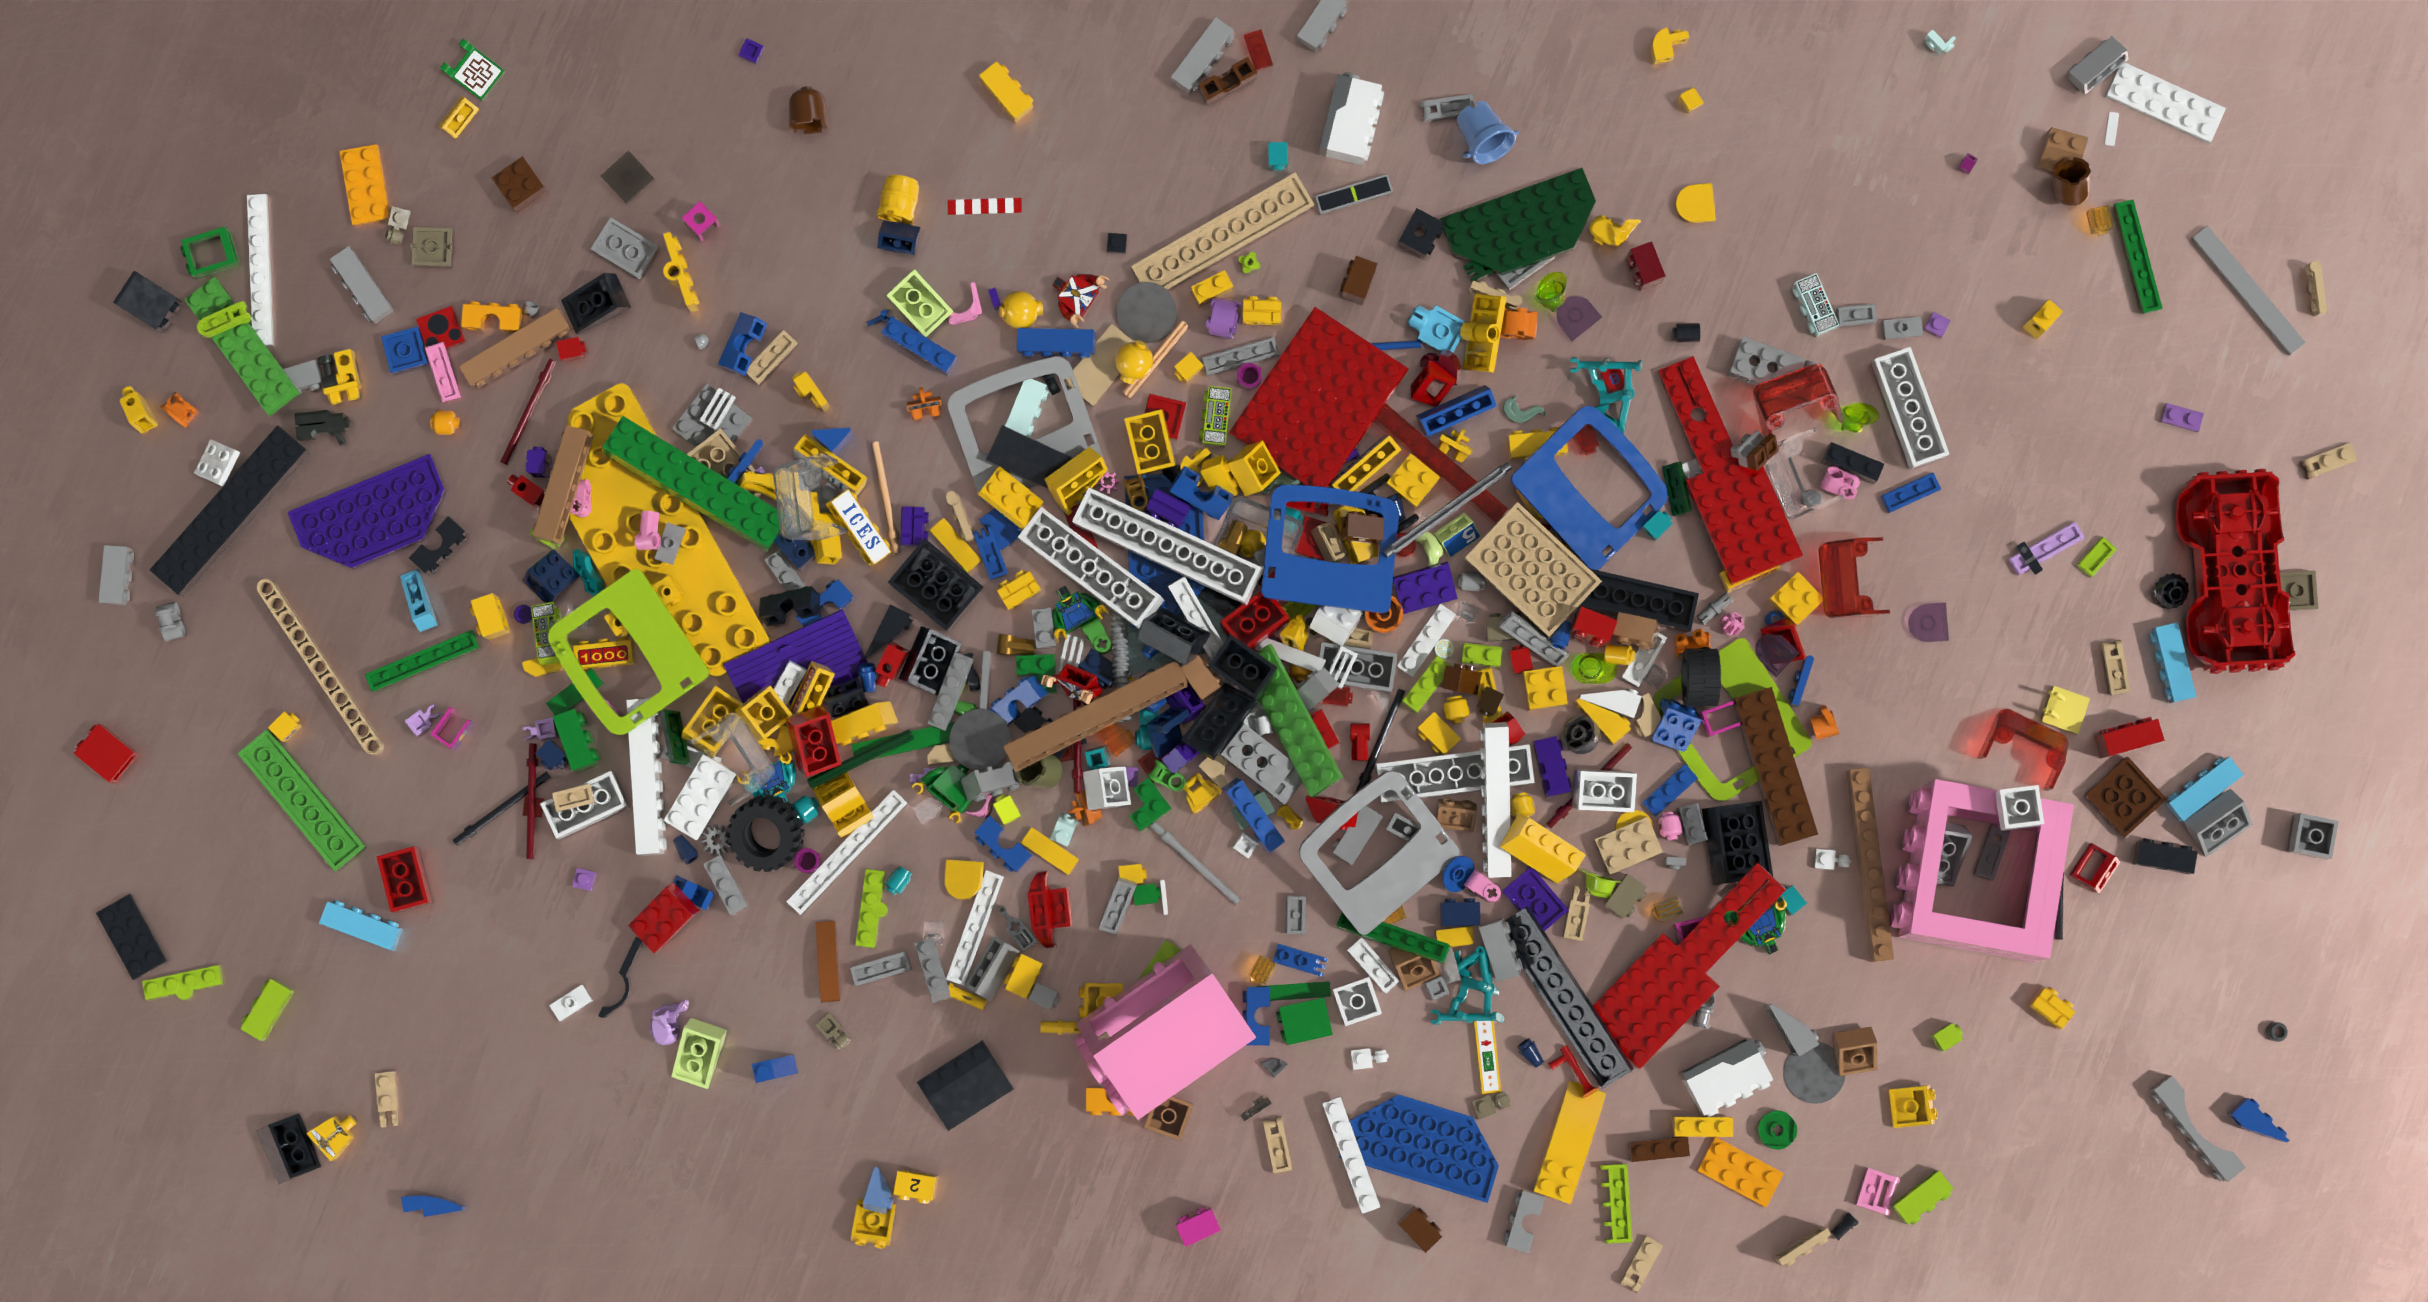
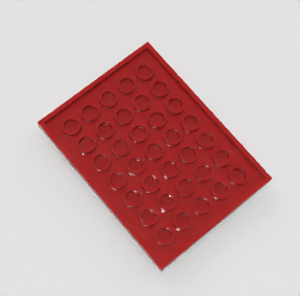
M1314 307L1229 433L1246 445L1263 440L1276 465L1307 486L1328 488L1409 369L1317 307Z

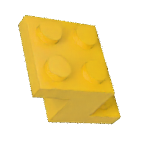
M848 772L813 788L819 803L832 821L840 837L850 834L854 829L874 818Z

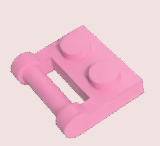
M1867 1168L1855 1205L1889 1216L1891 1211L1889 1207L1900 1178ZM1887 1180L1889 1181L1882 1207L1877 1206L1884 1181Z

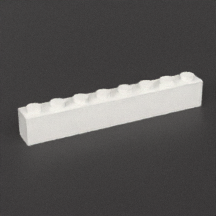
M1506 722L1483 723V729H1480V741L1484 743V748H1480L1481 760H1484V767H1481V779L1484 778V786H1481V796L1485 797V804L1481 806L1482 816H1485V823H1482V834L1486 837V842H1482L1483 853H1486V860H1483V872L1487 873L1488 878L1511 877V854L1499 847L1510 829L1509 728Z

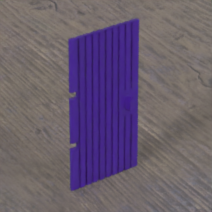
M841 609L734 658L723 665L743 704L763 687L771 685L774 688L789 660L806 668V671L811 661L829 667L835 673L830 687L859 676V665L868 663L844 610ZM802 680L800 681L798 687L796 688L794 694L792 695L789 701L790 706L793 702V699L799 689Z

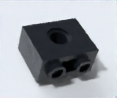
M1416 208L1398 241V245L1425 259L1427 254L1431 255L1436 246L1433 244L1435 238L1439 239L1444 231V228H1442L1443 222ZM1420 228L1423 230L1424 235L1418 237L1414 234V230Z

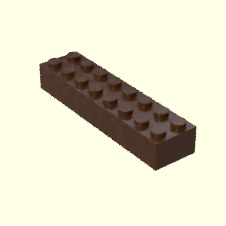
M1772 687L1732 699L1738 720L1742 723V733L1778 846L1818 835Z

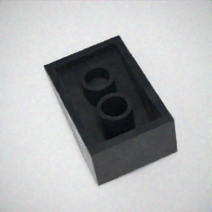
M603 273L561 299L576 334L608 321L631 308L615 273Z

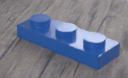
M1684 764L1642 803L1656 817L1694 783L1698 777Z

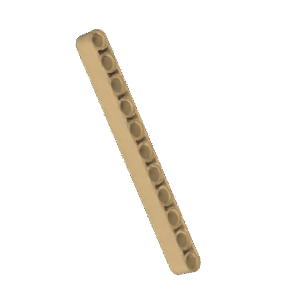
M268 579L260 580L257 584L259 595L364 751L371 755L381 754L384 749L382 740L277 584ZM271 584V591L264 593V586ZM280 599L282 605L280 608L275 609L274 603ZM291 615L293 620L289 625H286L285 617ZM298 631H302L303 638L297 641L295 634ZM312 646L314 652L311 656H307L306 649ZM323 662L324 670L318 672L316 666L318 663ZM330 678L335 680V685L332 688L327 686V681ZM340 694H345V702L339 704L338 696ZM354 709L356 717L350 720L348 713ZM365 725L367 732L365 735H360L359 728ZM376 741L378 744L375 751H371L369 748L370 743Z

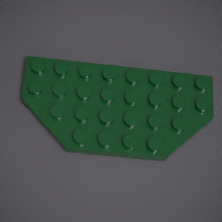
M1579 168L1442 217L1440 221L1443 222L1442 227L1453 255L1464 257L1484 268L1487 267L1500 275H1505L1574 250L1590 213L1596 204V200L1583 168Z

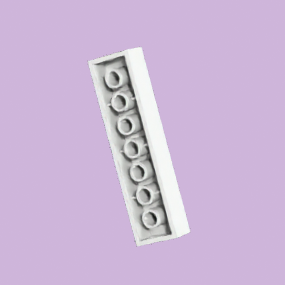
M1042 507L1018 536L1024 544L1139 630L1143 620L1156 612L1164 601L1158 593Z
M650 698L626 700L627 714ZM639 711L631 718L635 723L637 720L642 718L643 715ZM659 712L629 732L636 855L640 856L664 854V850H667V840L663 837V831L666 830V822L662 818L665 804L664 800H661L660 794L664 788L663 781H660L659 773H662V762L658 760V754H661V744L657 741V735H660V726L656 722V716L659 715Z
M1530 745L1509 747L1510 787L1535 783ZM1480 751L1375 765L1377 777L1386 771L1398 772L1405 778L1419 798L1481 791V786H1484V778L1481 779V767H1484V760H1481ZM1406 788L1400 791L1405 799L1410 796ZM1392 789L1379 796L1380 803L1401 801Z

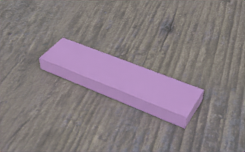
M2075 521L2030 546L2029 549L2037 561L2041 563L2085 537ZM2020 553L2008 559L2017 575L2030 569Z

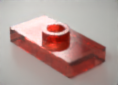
M1262 29L1243 35L1255 70L1259 71L1272 67L1273 63Z

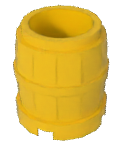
M889 175L885 179L880 194V205L877 207L876 216L878 215V218L881 220L903 221V224L912 225L915 217V207L918 203V181L903 175Z

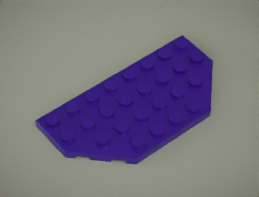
M427 454L287 513L302 548L350 568H355L423 540L445 492V487L432 455Z

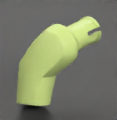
M1427 531L1418 537L1416 541L1424 547V551L1428 556L1427 567L1439 564V557L1443 555V549L1438 539Z

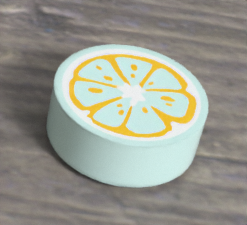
M1441 639L1436 643L1434 651L1440 658L1446 659L1453 654L1454 646L1451 641Z

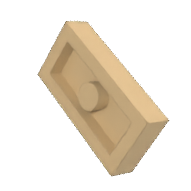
M591 784L552 793L556 812L595 803Z

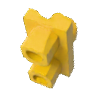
M1462 429L1461 433L1455 430L1452 431L1451 435L1456 437L1457 440L1445 433L1440 437L1441 441L1438 450L1447 454L1451 446L1458 449L1453 458L1461 463L1473 451L1471 447L1460 442L1462 440L1468 444L1470 438L1464 436L1465 429Z

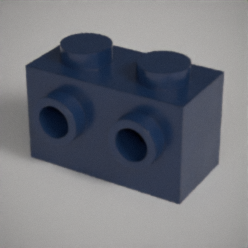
M883 220L879 230L877 248L915 255L921 227Z
M789 526L774 542L801 571L816 558L814 548L810 541L806 544L802 539L803 533L797 527L793 529Z
M550 739L536 752L542 759L540 763L551 771L552 769L556 771L564 770L569 765L565 751L555 741Z
M1464 898V902H1456V899H1444L1445 903H1440L1441 926L1480 925V902H1475V898Z

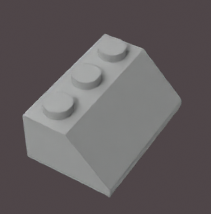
M2231 789L2222 793L2184 821L2189 835L2205 857H2208L2253 825L2245 802Z

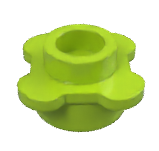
M1255 252L1239 257V263L1242 264V271L1248 274L1250 271L1260 268Z

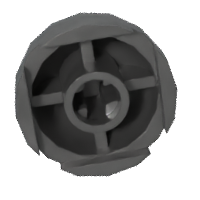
M1577 715L1565 723L1564 726L1566 728L1564 733L1561 732V740L1568 750L1576 754H1587L1598 746L1601 738L1600 728L1594 720L1583 715Z

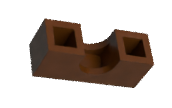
M1249 57L1232 65L1227 72L1219 76L1213 75L1198 84V89L1206 104L1209 105L1256 79L1257 71Z
M1679 1136L1628 1142L1630 1162L1690 1156L1688 1137Z

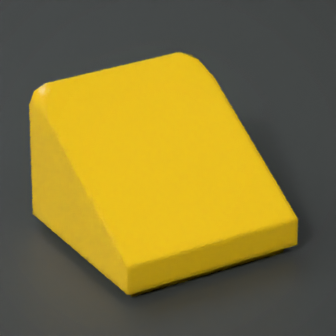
M1694 87L1678 96L1679 101L1688 113L1704 104Z

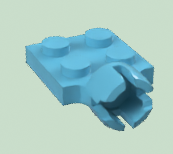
M1419 305L1416 306L1407 324L1419 332L1417 340L1439 352H1442L1443 349L1454 352L1461 339L1460 329L1465 321L1436 305L1433 310H1427Z

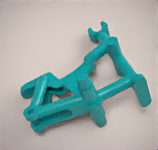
M1572 357L1570 362H1576L1578 367H1572L1570 372L1576 373L1580 369H1588L1591 382L1597 386L1600 396V405L1594 407L1624 433L1630 402L1635 396L1634 386L1632 385V369L1641 371L1643 360H1638V362L1610 361V359L1605 358L1603 361H1580L1579 358ZM1596 369H1599L1601 372H1605L1607 369H1624V388L1607 394L1604 381L1598 378ZM1622 400L1617 421L1605 412L1609 409V403Z
M1478 946L1476 951L1463 960L1461 950H1457L1454 956L1459 975L1462 976L1458 996L1453 998L1449 1013H1442L1436 1009L1431 1010V1013L1438 1014V1019L1431 1020V1023L1435 1025L1441 1024L1442 1021H1465L1467 1023H1472L1473 1021H1497L1503 1023L1504 1015L1498 1012L1491 1013L1492 995L1497 996L1499 989L1495 987L1492 981L1486 948ZM1478 961L1482 981L1472 979V973L1468 970L1469 967ZM1469 988L1484 993L1483 1013L1457 1012L1459 1004L1465 1002Z

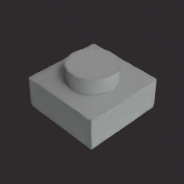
M1665 857L1664 865H1669V869L1681 870V866H1686V858Z

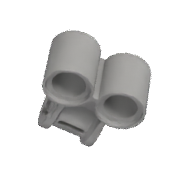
M177 602L156 607L155 616L158 617L160 624L159 632H162L164 640L170 641L184 637L186 635L185 628L180 620L181 613Z

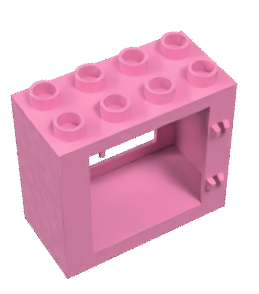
M1934 779L1919 787L1918 791L1913 790L1909 800L1908 812L1917 814L1916 821L1912 829L1906 828L1902 843V850L1910 852V858L1906 867L1900 866L1896 880V888L1904 890L1903 901H1901L1900 905H1893L1890 918V927L1898 928L1897 938L2033 963L2050 959L2074 804L2041 798L2044 824L2035 827L2019 828L2037 832L2023 927L2017 928L1932 912L1947 816L2000 825L1995 792L1998 790Z
M1190 944L1164 963L1157 962L1154 964L1151 972L1115 997H1106L1102 1006L1076 1023L1081 1034L1073 1040L1087 1063V1067L1098 1083L1103 1084L1104 1089L1109 1095L1108 1097L1121 1116L1131 1110L1137 1120H1139L1254 1040L1256 1036L1212 972ZM1105 1032H1107L1110 1036L1108 1039L1104 1037L1103 1039L1099 1040L1098 1038Z

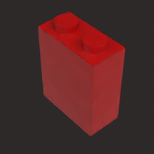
M97 724V726L94 725L90 728L87 738L81 740L76 745V751L73 754L109 783H115L139 753L107 727Z

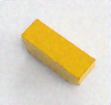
M538 658L522 662L524 671L536 678L559 672L563 669L561 663L541 666Z
M1473 926L1435 931L1436 940L1448 943L1450 947L1474 943Z

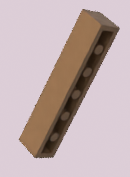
M557 307L459 365V368L472 388H480L487 383L488 379L501 376L503 370L507 368L512 369L519 365V361L525 357L526 359L533 357L536 354L535 351L540 348L546 349L557 338H565L572 329Z
M566 425L565 431L561 434V444L555 454L554 467L550 470V480L544 490L543 502L539 506L537 522L533 526L532 536L539 540L561 545L594 437L587 430Z

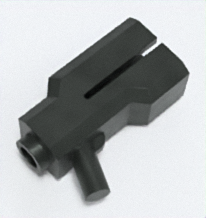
M328 410L295 413V425L299 426L295 427L297 440H316L319 435L330 434L336 437L340 446L347 444L342 432H347L348 428H350V419L346 414H332Z

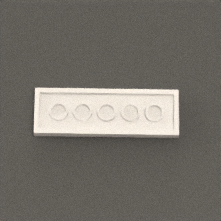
M2127 63L2122 64L2118 68L2105 96L2207 143H2211L2226 110L2225 107Z

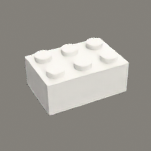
M1575 769L1572 807L1578 810L1634 812L1637 774L1631 771Z

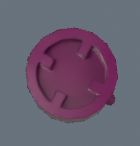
M1245 363L1239 367L1237 372V383L1245 390L1256 389L1261 383L1262 368L1254 363Z
M811 848L801 849L795 855L794 867L803 873H814L821 866L820 854Z

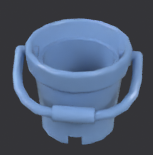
M1478 101L1475 102L1477 107L1472 109L1469 105L1460 112L1457 117V122L1459 123L1457 126L1469 146V150L1464 152L1462 157H1472L1475 163L1488 164L1503 157L1512 148L1519 131H1513L1510 126L1504 124L1487 102Z

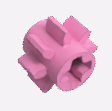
M1107 470L1106 474L1101 477V481L1096 483V485L1102 486L1100 492L1107 490L1108 495H1110V490L1114 489L1117 491L1115 484L1120 483V480L1114 479L1116 473L1111 475ZM1111 478L1112 485L1104 486V479L1109 480Z
M1727 612L1720 620L1722 631L1729 636L1733 633L1737 636L1745 627L1742 624L1744 622L1742 616L1736 612L1732 614Z

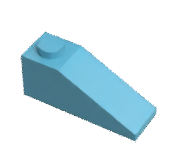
M416 569L400 575L410 614L418 630L421 632L437 626L435 613L419 570Z

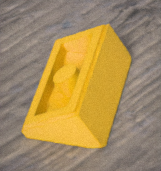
M461 96L438 126L456 139L479 108Z

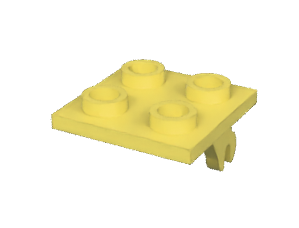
M2053 686L2052 690L2048 692L2050 697L2046 708L2042 710L2044 715L2041 722L2078 735L2090 698Z

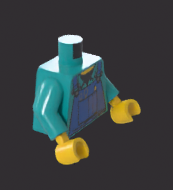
M787 750V757H783L780 752V761L749 776L745 770H742L745 776L739 778L736 775L738 782L743 784L749 794L754 797L772 795L773 799L778 796L783 798L782 802H789L785 794L792 791L796 778V769L792 761L791 751Z

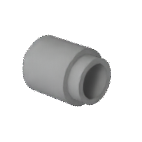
M1462 571V575H1458V586H1461V590L1465 591L1485 590V577L1479 572Z

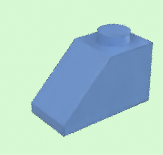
M874 1167L863 1201V1208L886 1214L887 1209L892 1208L894 1198L891 1197V1190L879 1168Z

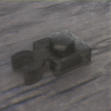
M1260 1096L1254 1100V1106L1240 1114L1242 1119L1246 1121L1272 1104L1269 1098Z

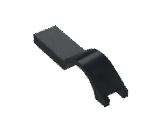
M635 937L619 971L625 982V993L617 1004L610 1007H602L598 1015L601 1018H606L625 1005L630 998L632 984L628 975L644 944L639 937Z

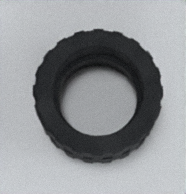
M1717 649L1684 650L1681 686L1685 706L1718 705L1721 691V664Z

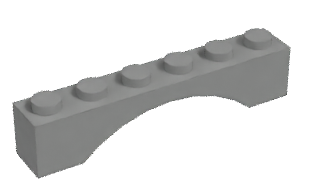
M2167 1075L2150 1089L2153 1093L2151 1096L2157 1104L2161 1103L2163 1105L2166 1116L2169 1119L2175 1120L2178 1131L2182 1135H2187L2190 1139L2188 1141L2190 1146L2194 1150H2199L2202 1154L2200 1158L2207 1166L2210 1164L2214 1169V1176L2219 1181L2229 1182L2246 1168L2234 1152L2214 1146L2197 1132L2186 1110L2185 1091L2172 1075Z

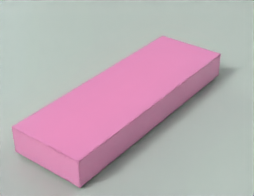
M444 342L425 347L442 403L461 397Z

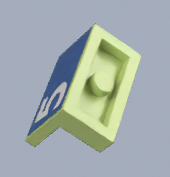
M1465 512L1433 533L1449 558L1481 537L1474 522Z

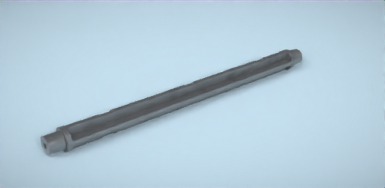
M1506 462L1504 465L1498 466L1408 533L1388 545L1389 547L1383 551L1386 557L1389 558L1393 554H1397L1412 541L1448 517V515L1507 475V472L1512 469L1510 464Z

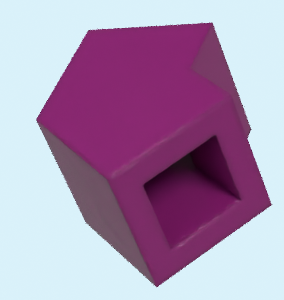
M1967 153L1958 169L1969 174L1978 158Z

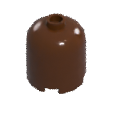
M805 86L791 95L789 100L790 131L797 133V130H802L804 134L821 133L822 128L827 129L826 105L821 92L812 89V87Z
M2074 157L2073 160L2065 161V159H2061L2053 166L2052 175L2056 199L2067 206L2082 204L2090 194L2091 169L2089 168V163L2077 157Z

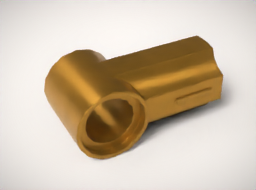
M1232 520L1225 538H1222L1218 547L1238 556L1241 548L1240 542L1248 526L1242 522Z
M999 634L996 654L1013 656L1014 654L1022 656L1034 655L1036 641Z

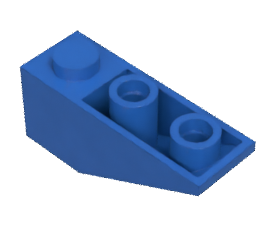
M2243 1098L2228 1113L2240 1128L2281 1142L2290 1141L2286 1137L2287 1133L2281 1127H2276L2272 1123L2274 1121L2272 1117L2266 1112L2263 1114L2258 1109L2260 1105L2252 1098Z

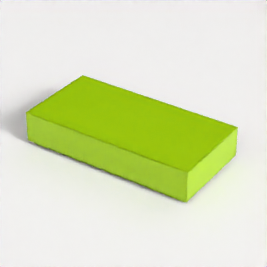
M2101 537L2077 566L2089 577H2093L2117 548L2105 537Z

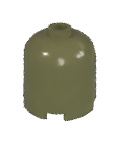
M1052 754L1016 772L1015 777L1018 782L1026 786L1050 789L1055 787L1061 780L1063 774L1062 763Z

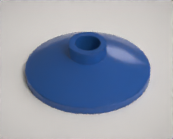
M1458 856L1447 864L1442 876L1443 885L1447 890L1459 892L1466 888L1464 884L1475 870L1474 863L1469 857Z

